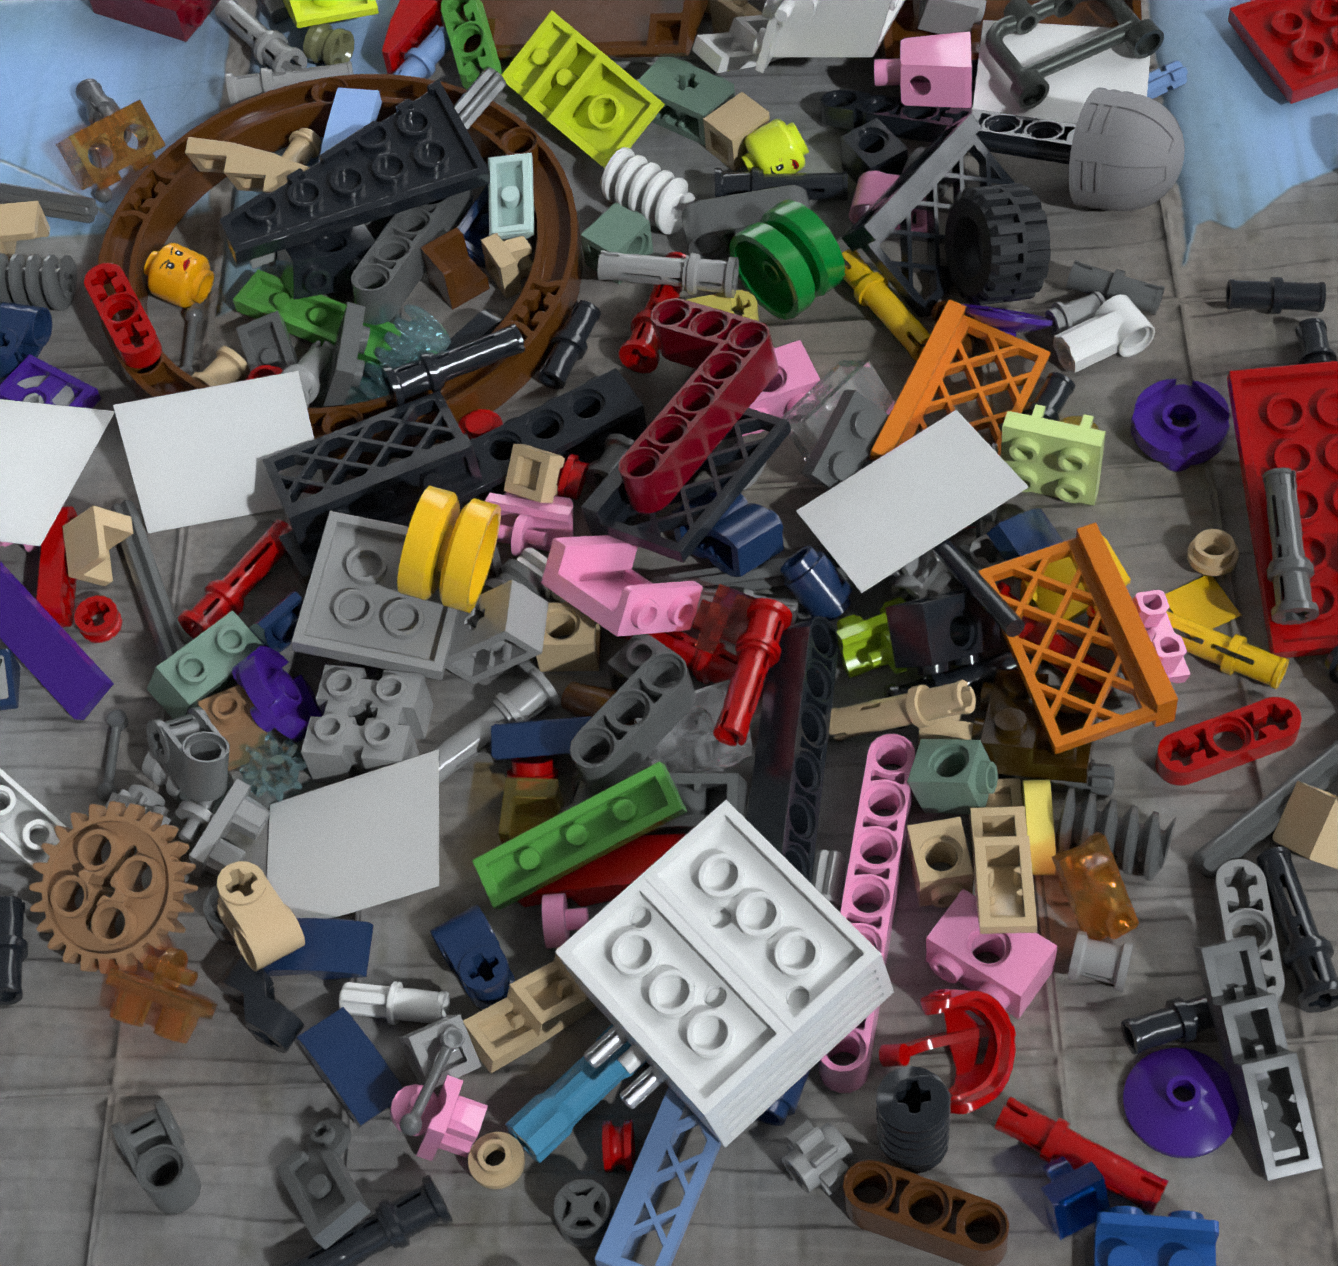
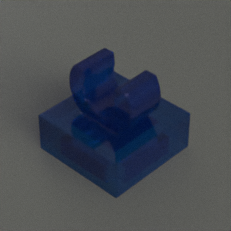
M1062 1156L1043 1166L1044 1173L1051 1181V1183L1041 1188L1048 1224L1060 1240L1096 1222L1098 1212H1108L1110 1205L1105 1179L1092 1161L1073 1170L1070 1163Z

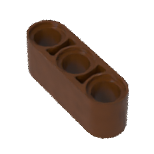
M874 1160L857 1162L849 1168L844 1176L843 1194L846 1214L851 1222L861 1229L964 1266H996L1003 1260L1007 1251L1009 1221L1004 1210L991 1200ZM872 1186L882 1190L885 1196L877 1203L866 1204L859 1201L855 1194L863 1187ZM931 1206L941 1216L934 1223L922 1224L915 1221L910 1214L917 1207ZM982 1225L992 1229L996 1233L997 1238L988 1244H977L970 1240L966 1233L972 1227Z

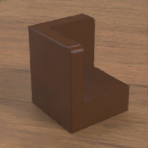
M454 228L420 248L429 284L452 310L490 289L487 276L468 256L464 234L458 228Z

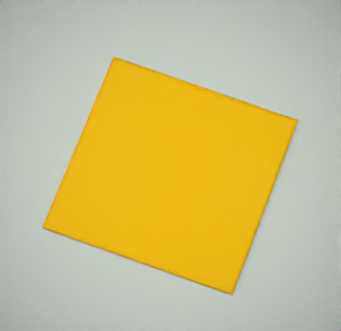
M1205 575L1165 594L1170 606L1169 608L1174 614L1211 629L1242 616L1213 576Z

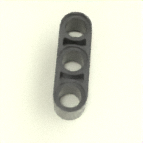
M787 185L699 200L689 204L682 211L681 216L689 254L697 253L700 254L701 259L712 260L730 257L729 245L732 238L748 225L760 222L763 214L779 202L790 199L802 203L811 210L806 190L796 185Z
M660 652L647 659L575 735L571 741L570 753L578 773L587 788L595 792H602L625 780L690 711L695 703L696 693L686 662L680 655L673 652ZM677 682L671 687L661 688L666 683ZM642 718L637 724L626 725L632 719ZM607 755L601 762L590 763L597 756Z

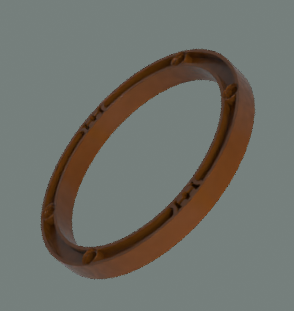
M394 74L331 76L270 90L244 100L212 116L170 145L145 169L130 187L116 209L105 233L98 257V265L113 263L122 268L148 316V276L144 274L147 258L153 251L159 252L171 232L187 211L204 194L227 177L225 173L201 172L185 154L188 137L232 142L273 153L288 147L290 135L293 131H299L300 128L311 129L320 138L324 137L337 88L378 90L382 104L376 122H382L396 113V106L408 98L413 102L427 93V86L435 80ZM441 82L453 106L467 91V89ZM494 101L488 105L467 130L483 160L488 163V158L524 153H532L534 219L537 224L535 258L528 280L518 300L504 320L493 331L496 332L511 324H515L522 335L525 352L507 357L445 382V387L441 388L440 392L457 423H459L463 416L474 410L487 409L495 411L525 386L542 367L553 348L551 340L555 332L563 329L572 311V307L575 301H577L583 270L582 241L572 189L564 169L549 146L530 126L517 115ZM110 283L103 286L108 297L116 293ZM131 309L120 310L114 314L112 320H126L134 311ZM100 318L102 329L123 377L138 400L208 387L176 366L163 351L159 359L148 367L131 368L127 366L121 359ZM138 334L130 337L135 348L143 345ZM428 390L426 392L405 399L404 404L424 397L426 395H429L433 392L431 390ZM387 395L370 401L344 406L307 408L314 439H317L396 408V406L393 404L390 396ZM435 410L422 415L415 422L432 424L439 412ZM384 430L376 433L372 440L387 442L394 431ZM407 434L400 445L415 447L423 437ZM437 439L434 444H437L443 440ZM338 448L331 451L327 457L342 460L349 449ZM362 452L356 463L373 464L379 454Z

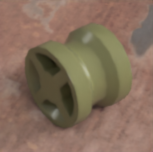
M329 23L310 26L303 42V52L307 60L314 63L324 62L326 66L350 61L354 51L353 34L343 28L333 30Z

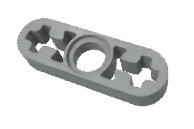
M1244 859L1227 861L1218 869L1213 886V897L1221 941L1234 939L1232 935L1233 930L1242 925L1253 926L1262 933L1264 942L1258 946L1266 986L1268 987L1267 991L1276 994L1279 1005L1285 987V980L1265 875L1251 861ZM1232 879H1241L1243 887L1248 888L1245 900L1246 908L1237 910L1239 899L1236 888L1230 887Z

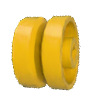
M429 486L424 490L415 508L404 541L398 569V592L426 601L439 587L442 605L470 613L481 595L493 559L501 521L500 506L473 498L460 513L459 500L454 492Z

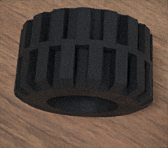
M1022 183L963 189L962 192H959L954 197V203L950 205L945 225V253L952 282L956 285L959 295L965 298L967 303L978 306L1021 301L1035 297L1036 292H1040L1042 289L1043 281L1047 278L1049 271L1051 239L1045 210H1042L1041 201L1037 195L1033 194L1030 187L1023 186Z

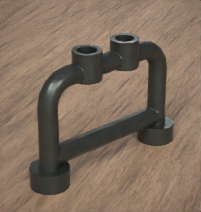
M1011 0L1004 9L1005 17L992 24L987 31L985 45L992 58L1013 82L1010 87L1011 96L1021 108L1031 109L1039 105L1049 93L1050 86L1044 79L1045 77L1124 42L1135 57L1146 58L1155 53L1162 45L1164 33L1153 20H1140L1123 0H1095L1105 6L1120 24L1119 26L1023 67L1004 44L1003 38L1015 31L1019 34L1029 33L1037 26L1040 20L1049 16L1065 17L1074 10L1077 4L1088 0H1042L1031 6L1026 0Z

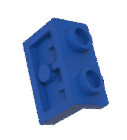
M1132 1206L1111 1207L1108 1209V1212L1097 1213L1094 1227L1093 1266H1216V1242L1219 1236V1221L1204 1219L1201 1213L1188 1210L1173 1211L1167 1217L1144 1215L1141 1209Z

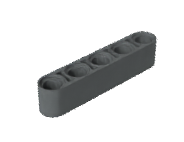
M473 189L397 213L392 217L351 276L355 304L366 307L364 323L372 325L384 324L397 314L426 272L420 248L458 226L473 204Z

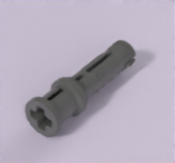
M1275 468L1262 475L1266 492L1269 533L1272 545L1273 561L1268 564L1269 567L1266 569L1267 580L1272 582L1274 586L1276 606L1271 609L1272 621L1282 625L1302 624L1310 622L1319 616L1318 605L1312 602L1310 578L1314 575V566L1310 559L1305 557L1303 549L1296 471H1291L1290 468Z

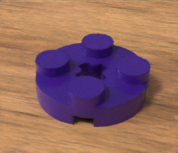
M1165 379L1150 385L1138 396L1130 430L1136 444L1146 455L1162 462L1168 470L1180 472L1188 469L1190 465H1197L1208 461L1222 450L1228 438L1230 412L1226 400L1211 386L1195 380L1192 381V386L1185 384L1176 385L1177 379ZM1175 417L1179 421L1188 418L1191 421L1188 427H1177L1172 424L1171 418Z
M259 646L232 668L233 677L245 689L254 704L250 708V713L257 725L266 732L276 728L284 736L298 743L305 739L310 717H322L316 696L301 674L292 679L283 669L289 663L283 655L270 647Z

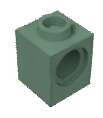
M616 202L581 234L585 264L597 272L601 250L640 255H651L654 252L650 222L641 213L630 211ZM612 280L613 282L617 283L618 285L622 282V281H620V280H615V281Z
M921 739L907 782L924 813L970 814V808L986 807L989 794H993L996 790L998 772L995 763L990 761L980 740Z

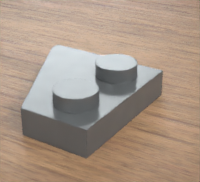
M347 302L336 335L325 387L328 389L322 407L344 406L350 386L358 388L360 385L365 361L359 360L357 357L358 353L364 354L370 334V327L363 326L365 306Z

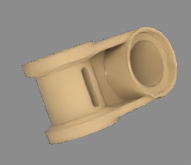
M238 861L227 865L221 870L217 877V891L219 894L217 912L234 938L244 960L253 971H258L305 945V938L298 920L290 908L282 902L263 871L257 865Z

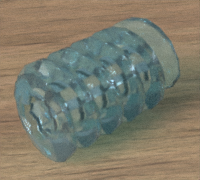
M407 304L404 306L405 312L412 320L396 318L393 323L402 333L401 336L387 332L384 335V340L392 349L388 350L378 346L373 351L381 365L373 361L365 363L364 369L372 378L369 379L362 376L358 388L369 398L377 399L389 395L383 381L382 367L389 365L393 369L418 359V354L427 351V353L437 354L440 351H446L450 346V336L445 328L424 309L415 305Z

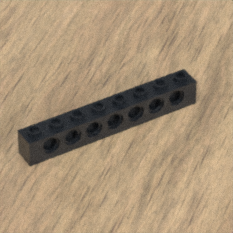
M614 368L601 376L589 379L585 384L561 396L549 399L543 405L519 417L507 420L503 425L477 438L469 439L473 445L483 481L454 492L459 500L460 513L473 498L485 501L489 493L501 495L506 493L504 486L513 444H525L561 455L565 458V462L570 454H575L579 456V461L590 464L602 456L605 451L604 442L608 435L622 434L634 441L640 437L647 428L643 403L619 371ZM415 508L385 519L383 522L409 527ZM291 530L280 536L279 540L290 567L306 592L319 546L302 553L294 532Z

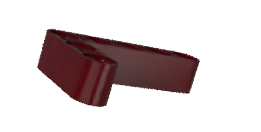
M678 298L667 299L653 308L651 321L662 356L669 361L697 370L619 461L618 469L630 505L634 510L639 513L648 514L665 508L778 372V362L770 330L766 324Z

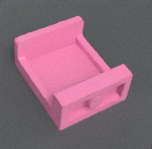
M608 535L553 538L541 584L617 637L690 630L703 589L702 585L696 581L651 583L632 570L638 546Z

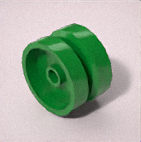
M790 199L779 202L763 214L760 222L752 223L736 234L729 245L730 257H738V277L745 289L755 296L757 303L773 316L783 320L797 317L811 306L815 297L824 296L837 286L845 276V261L840 247L829 228L805 205Z

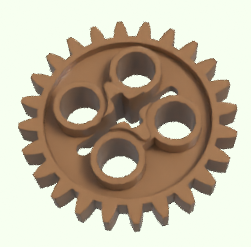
M110 801L107 809L102 805H89V817L82 813H71L73 829L56 825L54 830L60 842L57 845L42 843L41 845L44 852L50 856L48 862L33 863V868L44 874L43 881L29 885V890L42 893V900L30 907L31 912H40L46 915V918L37 926V931L55 933L47 947L50 950L62 951L65 949L62 961L72 964L80 962V970L96 972L99 969L101 974L116 975L119 968L122 972H136L138 961L144 964L156 963L154 948L171 951L173 948L167 936L169 931L184 933L186 931L183 924L177 920L179 913H193L195 909L183 901L184 894L193 893L198 890V886L185 883L184 875L196 869V864L181 862L180 857L190 848L189 844L178 841L172 842L179 829L176 826L167 824L161 826L163 815L151 811L145 814L144 806L130 803L126 808L125 803ZM109 840L111 853L107 861L103 863L101 851L104 844ZM136 846L137 853L134 856V847ZM150 866L152 880L150 885L144 890L142 875L146 868ZM82 886L84 900L77 909L75 896L78 889ZM122 912L125 917V927L118 936L115 930V922Z

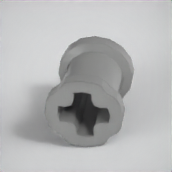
M1078 930L1068 979L1076 981L1082 976L1111 983L1114 986V990L1123 992L1134 943L1125 941L1122 946L1089 939L1087 932Z

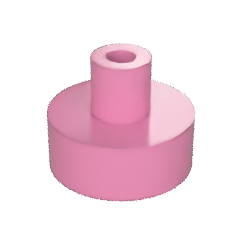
M565 893L542 896V925L545 946L547 949L558 948L570 938L571 930H580L589 922L588 908L568 909Z

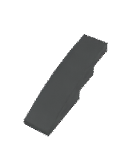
M1247 935L1194 947L1226 1070L1264 1180H1274L1323 1168L1297 1052L1288 1050L1276 994L1267 991L1255 936Z

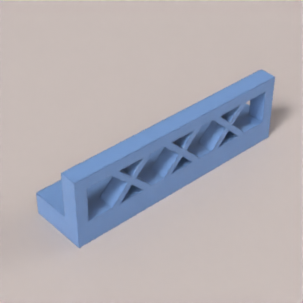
M670 1087L667 1089L595 1256L596 1266H643L631 1260L642 1235L653 1230L656 1231L662 1245V1250L655 1266H671L716 1159L721 1143ZM699 1125L706 1140L703 1152L679 1163L676 1154L686 1130ZM695 1169L688 1184L684 1174ZM677 1177L685 1194L680 1206L656 1215L654 1206L664 1182ZM673 1222L666 1238L662 1226Z

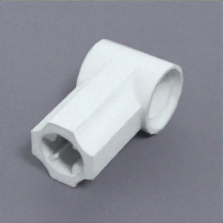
M1119 294L1105 301L1096 311L1093 318L1055 335L1053 347L1063 368L1067 372L1073 371L1076 373L1117 352L1123 357H1131L1138 354L1153 340L1155 328L1128 296Z

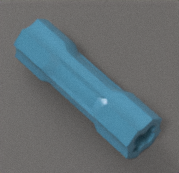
M612 1024L611 1026H609V1027L597 1038L596 1042H597L605 1033H607L614 1025ZM628 1041L598 1068L592 1067L583 1056L550 1088L532 1098L505 1124L510 1135L519 1141L522 1148L533 1160L541 1163L571 1134L577 1122L623 1079L631 1077L646 1063L645 1061L630 1075L618 1062L617 1059L632 1046Z

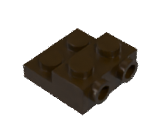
M997 669L994 682H983L980 711L987 714L985 719L975 718L972 740L981 741L990 761L995 763L998 774L1087 784L1095 741L1055 754L1020 672ZM1035 673L1038 682L1049 686V674ZM1067 692L1069 695L1095 704L1099 694ZM1045 697L1049 708H1051L1054 700ZM1061 704L1055 717V722L1061 735L1082 729L1089 715Z

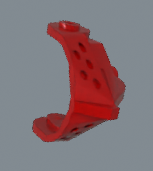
M940 989L922 997L920 1003L925 1015L944 1013L947 1032L929 1035L907 1043L884 1044L879 1049L881 1065L883 1067L907 1066L910 1057L918 1053L949 1045L956 1067L955 1083L948 1089L951 1093L950 1114H967L996 1099L1008 1083L1014 1065L1016 1032L1008 1013L999 1001L991 995L981 991ZM970 1010L974 1012L985 1024H977L965 1011ZM988 1037L989 1041L984 1062L977 1064L976 1060L981 1038Z

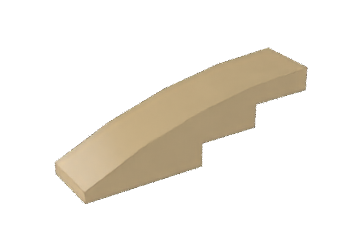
M188 137L185 154L199 171L225 173L236 189L241 191L272 193L287 183V176L299 168L303 171L310 168L271 152L225 141Z
M1016 778L998 779L996 790L993 794H989L986 807L970 808L969 814L980 934L1037 933L1029 836H1027L1021 781Z
M555 953L553 962L511 983L506 998L463 1020L478 1058L488 1071L493 1073L539 1046L586 1015L596 1006L579 988Z

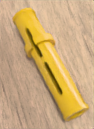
M850 249L842 252L843 258L850 264L845 266V276L843 278L853 288L855 299L862 306H868L906 348L910 356L914 360H918L924 349L920 344H926L931 334L888 288L889 281L880 272H874L860 257L857 250L852 252Z
M1168 611L1166 612L1173 628L1204 641L1201 644L1181 636L1188 653L1220 665V671L1230 676L1237 672L1270 685L1274 689H1277L1281 684L1288 668L1289 659L1281 658L1248 644L1247 637L1235 634L1234 637H1230L1190 619ZM1216 646L1252 659L1254 664L1252 665L1216 650Z

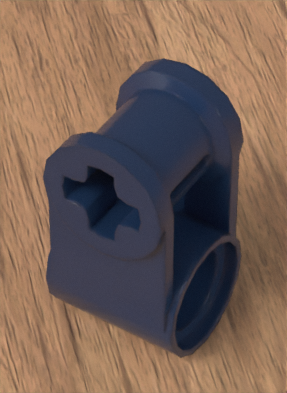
M7 302L0 303V384L29 354L38 358L43 347L48 343L53 327L52 316L48 308Z
M477 904L430 930L452 973H456L472 1003L478 1010L482 1011L507 997L509 985L516 980L491 926Z

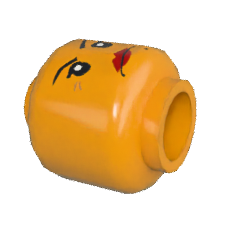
M176 243L165 245L159 252L153 251L147 258L144 266V274L148 276V287L151 294L178 307L189 308L195 303H202L209 295L213 286L214 273L210 270L207 257Z

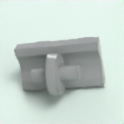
M236 779L215 814L211 811L217 803V799L207 802L199 801L198 804L190 801H182L175 812L185 825L178 834V837L186 843H192L198 832L203 833L189 855L191 863L196 864V869L189 874L201 879L205 871L219 876L221 870L227 865L244 860L246 852L225 841V838L231 828L256 840L267 823L270 814L269 810L248 797L250 785Z

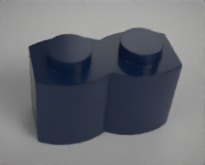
M717 492L693 498L689 501L690 509L710 504L717 496ZM740 493L691 554L700 558H708L725 574L741 577L784 550L783 524L774 511L756 503H748L746 498ZM684 505L673 510L672 514L685 511ZM689 525L674 529L677 542L690 529Z

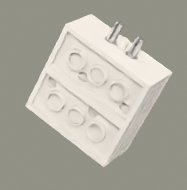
M727 800L720 804L555 951L579 988L614 1025L584 1052L586 1061L592 1067L598 1068L628 1041L632 1046L617 1059L618 1062L630 1075L645 1061L650 1067L620 1093L622 1101L629 1108L634 1109L665 1081L725 1148L894 993L882 954Z

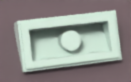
M532 153L488 158V169L490 171V184H488L489 236L497 233L502 241L524 236L525 239L534 236Z

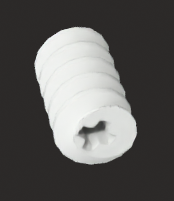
M627 147L619 149L610 158L599 183L600 193L609 202H616L630 211L641 213L650 222V226L657 227L664 234L671 235L683 227L682 211L686 206L695 202L693 193H688V183L685 179H674L671 171H661L658 164L648 163L644 156L635 155L632 149Z

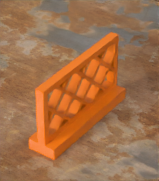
M949 299L871 450L869 460L879 459L914 437L918 430L919 432L927 428L924 421L926 414L945 409L947 415L955 411V405L975 399L984 418L969 422V424L976 431L989 428L995 443L998 444V455L1001 457L1002 431H1000L998 425L1004 423L1007 411L993 415L985 396L1007 390L1014 404L1013 409L1009 411L1022 414L1051 352L964 315L966 306ZM968 333L986 341L990 352L968 358L962 345L966 334ZM957 355L959 361L952 363L955 356ZM1019 355L1035 362L1031 372L1012 377L1004 359ZM995 362L1003 380L980 386L973 368ZM964 371L971 390L949 396L943 382L945 376ZM1024 385L1021 393L1019 394L1017 387ZM938 392L940 399L933 401L936 393Z
M1096 522L1077 528L1076 538L979 570L984 579L1021 619L1023 616L1049 625L1040 646L1021 639L1018 635L1009 637L1003 630L1002 633L1055 754L1152 722L1154 727H1158L1175 721L1178 697ZM1067 557L1071 558L1076 569L1070 585L1044 576L1049 563ZM1014 576L1030 582L1021 602L1001 595L995 582ZM1080 582H1082L1085 591L1078 589ZM1038 586L1064 596L1055 615L1029 605ZM1072 599L1093 607L1096 616L1089 629L1063 619ZM1100 624L1105 635L1097 632ZM1057 629L1084 639L1075 659L1048 649ZM1091 643L1113 651L1116 660L1110 673L1082 663ZM1026 653L1034 656L1031 664ZM1042 659L1069 670L1060 690L1038 682L1035 673ZM1120 668L1125 679L1117 677ZM1077 673L1104 684L1095 704L1067 694ZM1111 687L1133 695L1139 709L1119 715L1102 708ZM1045 697L1054 700L1051 708H1049ZM1061 704L1089 715L1082 729L1061 735L1055 722V717ZM1097 718L1103 720L1102 722L1094 724Z

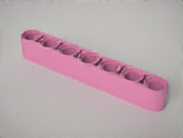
M885 734L877 737L871 743L868 750L840 911L882 954L885 966L906 844L907 825H909L913 791L907 781L915 759V749L907 738L898 734ZM887 764H896L901 766L902 768L897 770H886L883 769L882 766H885ZM880 809H888L893 811L894 814L881 817L875 815L874 812ZM877 855L888 859L881 864H872L866 861L868 857ZM864 903H873L878 905L880 909L872 913H865L859 911L857 907ZM880 1005L819 1061L820 1077L829 1089L838 1093H851L858 1090L866 1082L870 1070ZM839 1052H848L857 1057V1060L850 1065L839 1066L830 1061V1058Z

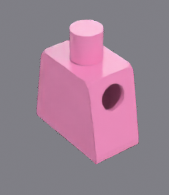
M958 32L902 39L900 58L874 59L875 86L900 85L901 104L905 106L971 108V33Z

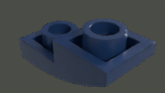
M1041 508L1032 509L1004 520L986 533L1005 561L1064 542Z
M295 591L290 592L250 626L249 629L264 646L270 647L277 652H282L292 643L303 604L302 597Z
M296 918L302 929L305 945L263 968L269 976L311 974L322 980L367 977L374 925L369 922L353 920Z
M344 1007L296 1038L325 1084L329 1083L358 1128L391 1107L395 1095L403 1089L383 1057Z

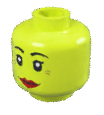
M774 119L746 136L745 146L748 153L741 156L749 172L752 167H759V169H763V174L797 173L804 168V155L808 154L809 150L793 122L786 125L781 119Z

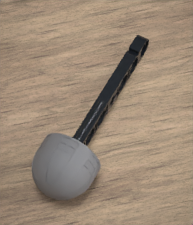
M1101 87L1094 89L1081 110L1077 124L972 108L905 106L901 104L900 97L886 95L870 96V93L845 89L832 90L822 95L820 99L822 122L828 126L852 130L878 118L896 137L930 143L947 126L972 114L982 126L976 136L989 152L1068 164L1071 199L1075 205L1081 207L1088 206L1089 208H1100L1105 211H1131L1150 206L1165 196L1173 187L1181 172L1184 161L1185 147L1183 134L1173 114L1161 103L1144 95L1129 91L1121 92Z

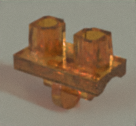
M1096 832L1089 836L1081 845L1051 857L1060 878L1059 887L1065 898H1068L1080 931L1087 932L1089 939L1098 941L1106 937L1117 939L1137 928L1139 925L1138 918L1105 835Z
M177 947L167 949L161 958L153 955H148L145 958L143 969L154 973L153 980L130 972L128 974L111 968L105 983L117 988L109 1017L130 1025L143 1027L152 1001L164 1006L153 1033L179 1043L187 1044L199 1017L212 1020L217 1004L177 989L180 983L189 987L194 986L198 978V972L187 968V953Z

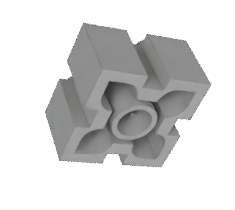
M325 664L316 695V701L322 717H310L301 749V754L314 782L334 784L356 775H362L420 756L414 738H426L433 709V702L423 673L384 670L380 680H369L364 668Z

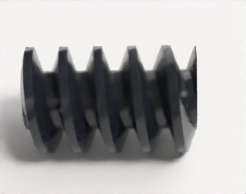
M915 1066L897 1068L883 1078L877 1089L876 1120L877 1139L880 1149L890 1161L915 1174L930 1171L941 1163L948 1151L951 1093L936 1074L925 1068Z

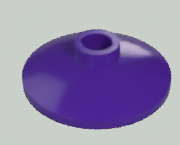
M962 304L966 306V316L1015 337L1017 333L1031 332L1052 326L1053 319L1019 311Z
M1167 1048L1153 1052L1134 1066L1125 1082L1123 1109L1130 1128L1145 1145L1163 1155L1175 1158L1204 1156L1221 1147L1231 1136L1236 1126L1239 1107L1228 1073L1218 1062L1198 1051L1186 1048ZM1176 1088H1185L1191 1091L1193 1099L1187 1102L1179 1101L1174 1097L1172 1091Z

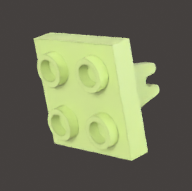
M1035 405L1032 416L1007 411L1002 426L1001 458L1027 484L1028 488L1022 492H1034L1056 497L1069 503L1079 502L1094 506L1099 491L1106 431L1091 428L1094 416L1084 414L1081 424L1078 426L1043 418L1046 406Z

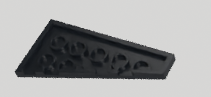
M437 79L427 86V93L412 102L409 98L396 106V113L382 122H370L319 155L320 162L306 171H303L301 168L297 169L287 176L286 184L272 193L261 192L219 219L221 232L236 264H240L490 184V171L440 80Z

